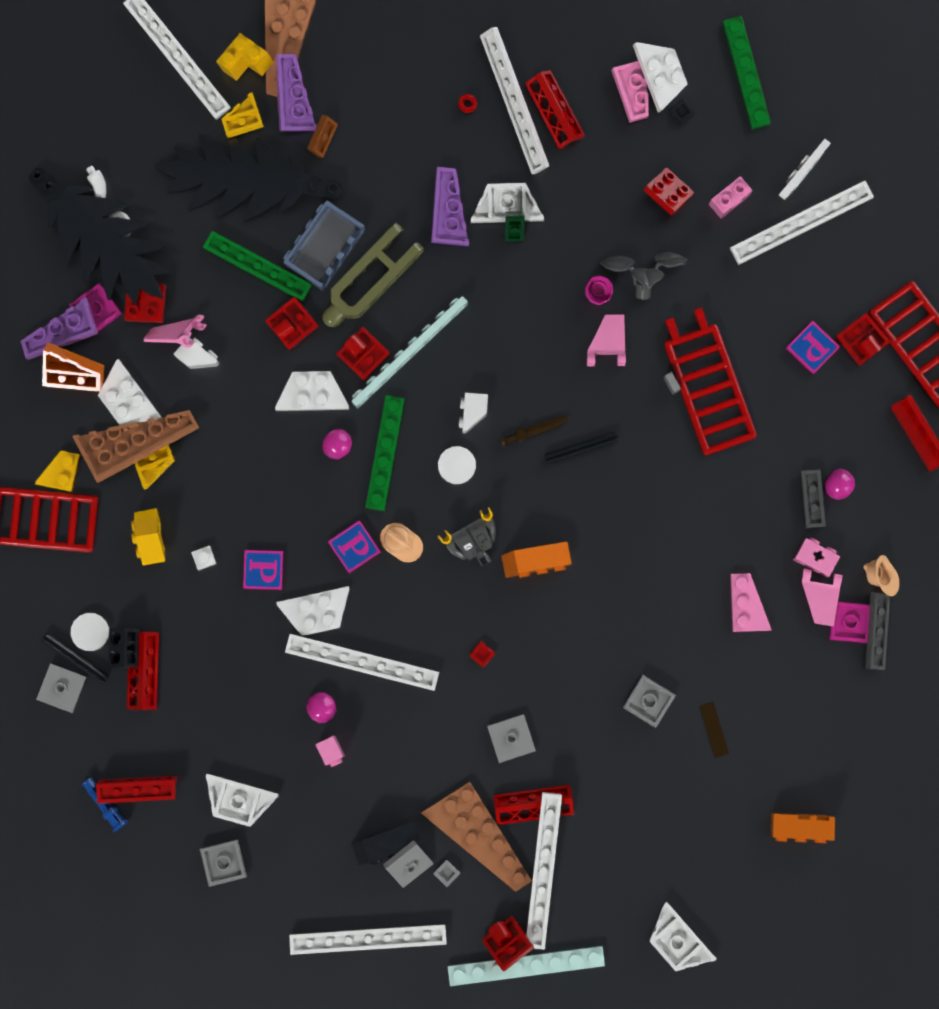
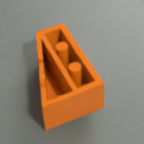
M47 342L43 350V386L100 392L104 384V365Z
M568 542L514 550L501 555L506 578L518 575L519 578L528 577L530 573L534 572L537 575L545 574L550 569H554L555 572L566 570L565 566L572 564Z
M771 813V837L776 838L775 841L787 842V838L795 839V842H807V839L814 840V843H826V840L835 841V817L830 815Z

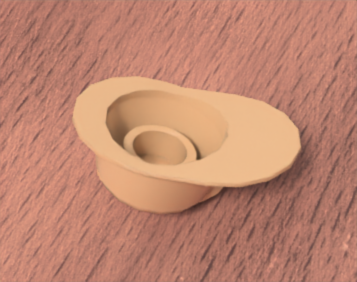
M391 523L383 528L380 534V542L390 554L403 562H413L421 556L423 552L422 541L406 526L400 523Z
M881 555L877 560L864 564L867 580L870 584L879 586L887 596L896 595L899 589V577L886 556Z

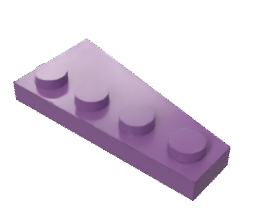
M296 54L275 55L279 131H315L317 125L314 122L312 108L307 99L308 95L302 82Z
M437 167L431 243L469 246L456 169Z
M84 297L80 300V303L65 310L66 312L58 318H53L45 327H40L21 340L25 358L30 360L43 355L47 342L58 347H64L98 334L88 299Z

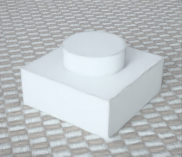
M210 546L191 552L198 571L217 564Z

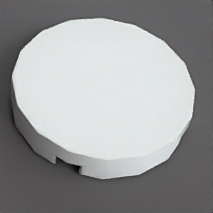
M460 446L450 447L440 455L438 470L441 477L447 482L454 485L463 484L474 475L476 460L468 449Z
M95 613L80 615L71 627L73 643L85 651L101 649L109 639V625L107 621Z

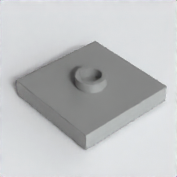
M50 663L36 700L73 713L87 677Z
M642 675L622 708L656 728L676 695Z
M524 714L487 726L499 763L536 751Z
M238 839L200 849L209 887L247 877Z
M413 840L385 862L383 866L404 888L432 866L433 862Z

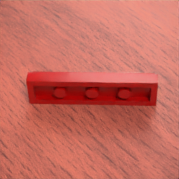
M551 70L539 72L525 83L559 149H563L572 141L585 137ZM536 81L540 84L539 92H536L532 85ZM543 97L547 98L549 102L548 109L544 108L542 104ZM552 114L556 115L558 119L557 125H554L551 121ZM560 131H564L568 138L564 142L560 138Z
M910 394L890 408L925 466L931 472L939 467V440Z
M139 632V667L128 668L127 709L157 710L159 633ZM137 676L138 683L135 685L134 680ZM135 695L137 696V706H134Z
M177 776L99 780L96 784L97 804L176 799L175 784Z
M570 785L493 795L497 825L539 820L542 792L562 794L561 805L569 804V809H560V817L574 815ZM522 810L530 811L528 814L525 815L520 814ZM508 812L511 814L508 817L500 818V813Z

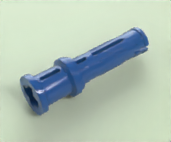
M91 777L83 782L82 786L97 804L96 783ZM111 803L97 804L103 812L104 820L107 819L113 827L114 833L128 823L119 814L117 806H112Z

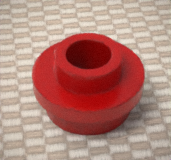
M464 94L460 97L458 106L462 112L471 113L477 107V100L471 94ZM466 101L471 102V106L466 107L464 103Z

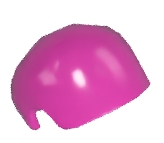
M594 276L587 281L584 287L585 296L590 302L601 305L610 300L613 294V284L604 276Z
M334 429L328 432L322 443L324 454L336 460L346 456L352 447L350 435L342 429Z
M834 470L824 482L825 491L833 499H845L853 492L855 479L847 470Z
M325 692L313 694L306 703L309 717L317 723L329 722L336 713V705L333 698Z

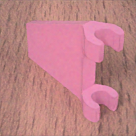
M199 314L189 320L151 328L144 337V342L179 343L189 348L194 344L193 340H188L192 335L191 329L195 328L202 331L207 326L200 323L204 315Z
M624 314L604 316L587 351V366H595V355H617V366H625Z
M804 568L802 585L814 623L834 627L843 575L834 574L832 585L810 581L812 570Z

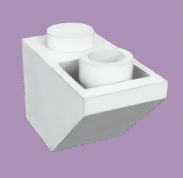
M196 338L193 339L194 344L191 347L187 348L181 345L174 353V356L190 369L216 367L220 364L216 360L218 356L211 350L206 352L201 348L203 344Z
M465 393V398H461L460 409H464V416H460L459 428H463V433L470 431L487 416L488 394Z

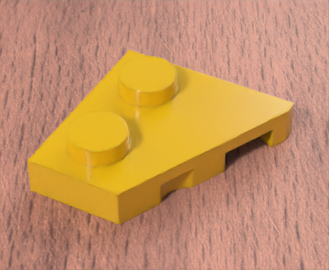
M252 92L247 95L248 98L241 104L238 103L230 113H227L221 119L227 138L264 127Z
M169 445L134 463L144 490L148 489L175 461Z
M60 451L36 480L35 484L72 492L81 455Z

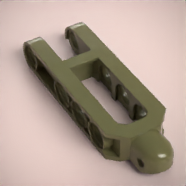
M395 223L331 289V305L324 311L322 316L325 325L333 328L339 326L346 318H360L423 253L424 248L417 242L396 263L384 254L393 244L392 241L401 231H404L398 223ZM375 259L382 261L389 268L388 272L355 306H348L341 299L340 295L348 286L351 287L353 285V281L362 272H366V268Z

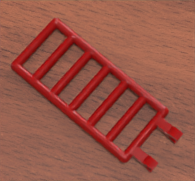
M910 281L870 309L868 314L890 341V344L937 407H939V395L935 391L939 387V378L929 383L923 375L939 364V354L920 368L912 360L939 340V331L908 353L901 346L902 342L933 320L939 326L938 312L914 281ZM912 290L918 299L884 323L878 313ZM923 305L929 315L895 338L889 328Z
M701 307L693 312L700 328L693 332L679 336L674 318L665 321L671 339L665 341L664 346L676 380L681 388L680 391L704 455H710L755 439L757 433L719 328L716 324L708 326ZM710 333L713 334L716 344L676 357L673 346ZM719 351L722 362L685 375L682 374L679 364ZM722 369L726 370L728 380L689 393L686 382ZM732 387L735 395L734 398L697 411L695 410L692 400ZM738 404L742 415L702 429L699 421L700 417ZM745 422L748 433L708 446L705 438L706 435Z
M0 487V511L2 495L14 496L9 538L0 537L1 545L87 553L93 551L98 508L97 496ZM21 496L33 498L28 539L17 538ZM41 498L52 499L48 541L36 540ZM60 500L71 501L67 543L55 542ZM79 502L90 503L86 545L74 544Z

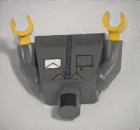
M488 507L489 512L486 515L480 510L482 518L451 535L444 530L446 537L442 539L438 535V539L444 543L452 555L462 560L468 559L470 561L477 558L481 567L490 563L491 559L486 551L493 548L492 544L496 540V527L491 509Z

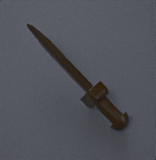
M569 417L553 418L525 429L519 428L512 435L501 436L499 443L501 446L506 447V444L517 440L524 442L527 440L526 438L560 426L568 421Z

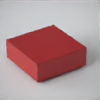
M480 641L469 656L484 668L496 653Z

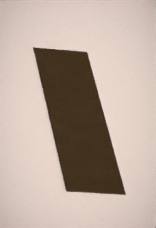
M714 702L699 706L715 758L729 754Z

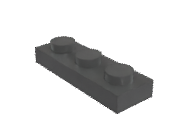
M821 470L800 471L805 529L826 527Z

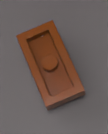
M322 115L307 149L316 156L323 158L338 123L330 117Z

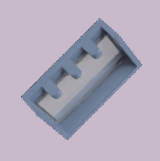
M327 200L317 208V215L313 220L310 219L305 226L306 231L303 235L300 234L296 238L292 251L288 250L283 262L286 267L318 287L321 291L325 290L366 231L362 223Z

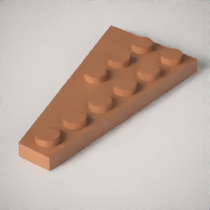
M265 0V49L274 61L266 71V93L268 95L277 97L275 55L296 54L298 60L317 0Z
M190 410L169 414L164 418L147 419L148 421L123 424L110 427L105 431H91L86 435L79 436L78 434L72 437L96 482L99 483L197 430L199 426Z
M470 782L421 812L422 815L515 892L532 882Z

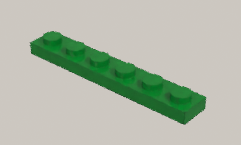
M742 16L723 20L751 129L768 126L771 122Z
M214 231L210 233L203 246L205 250L304 302L312 287V284Z
M385 396L365 508L385 511L404 398Z

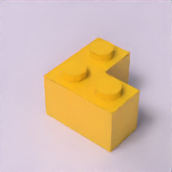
M241 33L216 61L223 72L236 81L248 67L263 76L274 63L267 51Z
M157 508L134 512V520L131 521L133 530L131 536L133 544H137V558H141L143 566L166 562L165 547L161 536V522Z

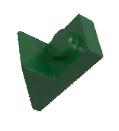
M506 211L505 241H524V211Z

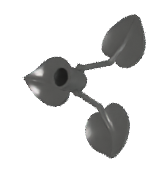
M662 252L655 256V261H657L655 268L634 269L632 266L634 265L633 259L626 256H612L601 261L600 265L617 272L629 269L634 280L633 285L636 286V298L645 300L651 297V287L664 277V273L658 270L659 266L676 267L687 262V258L676 253Z

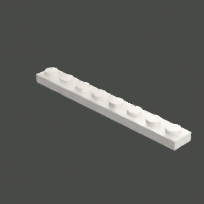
M126 0L123 2L124 6L212 116L217 120L228 112L231 107L145 0Z
M492 27L481 34L480 38L531 174H537L549 167V163L497 27Z
M863 181L730 247V251L737 264L740 265L873 199L874 196L866 181Z
M293 634L289 635L285 653L435 691L439 676L437 671Z
M542 792L526 932L527 937L535 947L534 949L545 950L562 794Z
M445 924L289 935L290 955L447 944Z

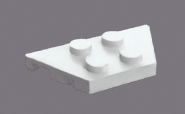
M636 42L633 48L659 113L688 83L675 49Z
M824 139L811 156H805L798 166L799 171L795 169L785 182L787 185L779 194L781 198L785 200L792 194L831 144L829 141Z
M526 183L487 184L471 218V223L505 222L506 211H524L525 222L544 221V216L530 194Z
M119 359L116 360L98 396L118 424L141 423L151 418H162Z
M331 371L292 372L275 410H349V405Z
M347 586L276 603L301 636L340 628L350 589Z
M206 774L212 814L217 818L251 827L279 795L278 793Z
M665 902L650 937V943L675 971L715 961L716 957L674 909Z

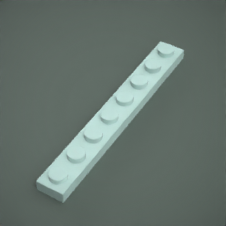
M463 296L460 299L455 298L449 304L450 308L446 312L441 311L435 317L437 321L432 325H426L421 332L423 334L419 338L414 337L407 344L409 347L405 351L400 350L394 356L395 360L391 364L386 363L380 369L381 373L377 377L373 376L367 381L366 384L368 386L365 389H359L352 396L354 398L352 400L353 405L358 409L458 315L468 305V301Z
M596 946L527 955L506 971H502L495 960L448 966L450 986L602 967L605 966L603 947Z

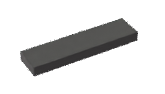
M871 592L865 669L885 670L890 596L881 592Z

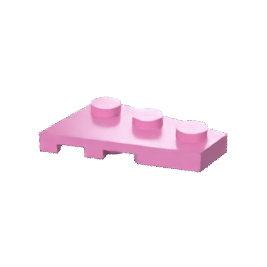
M639 61L614 67L611 71L629 123L647 118L649 116L647 82Z
M730 574L732 632L772 631L751 574Z

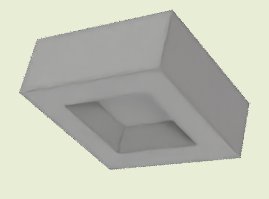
M673 373L665 375L664 380L672 395L679 392L681 388Z
M446 859L433 874L448 887L458 877L460 872Z

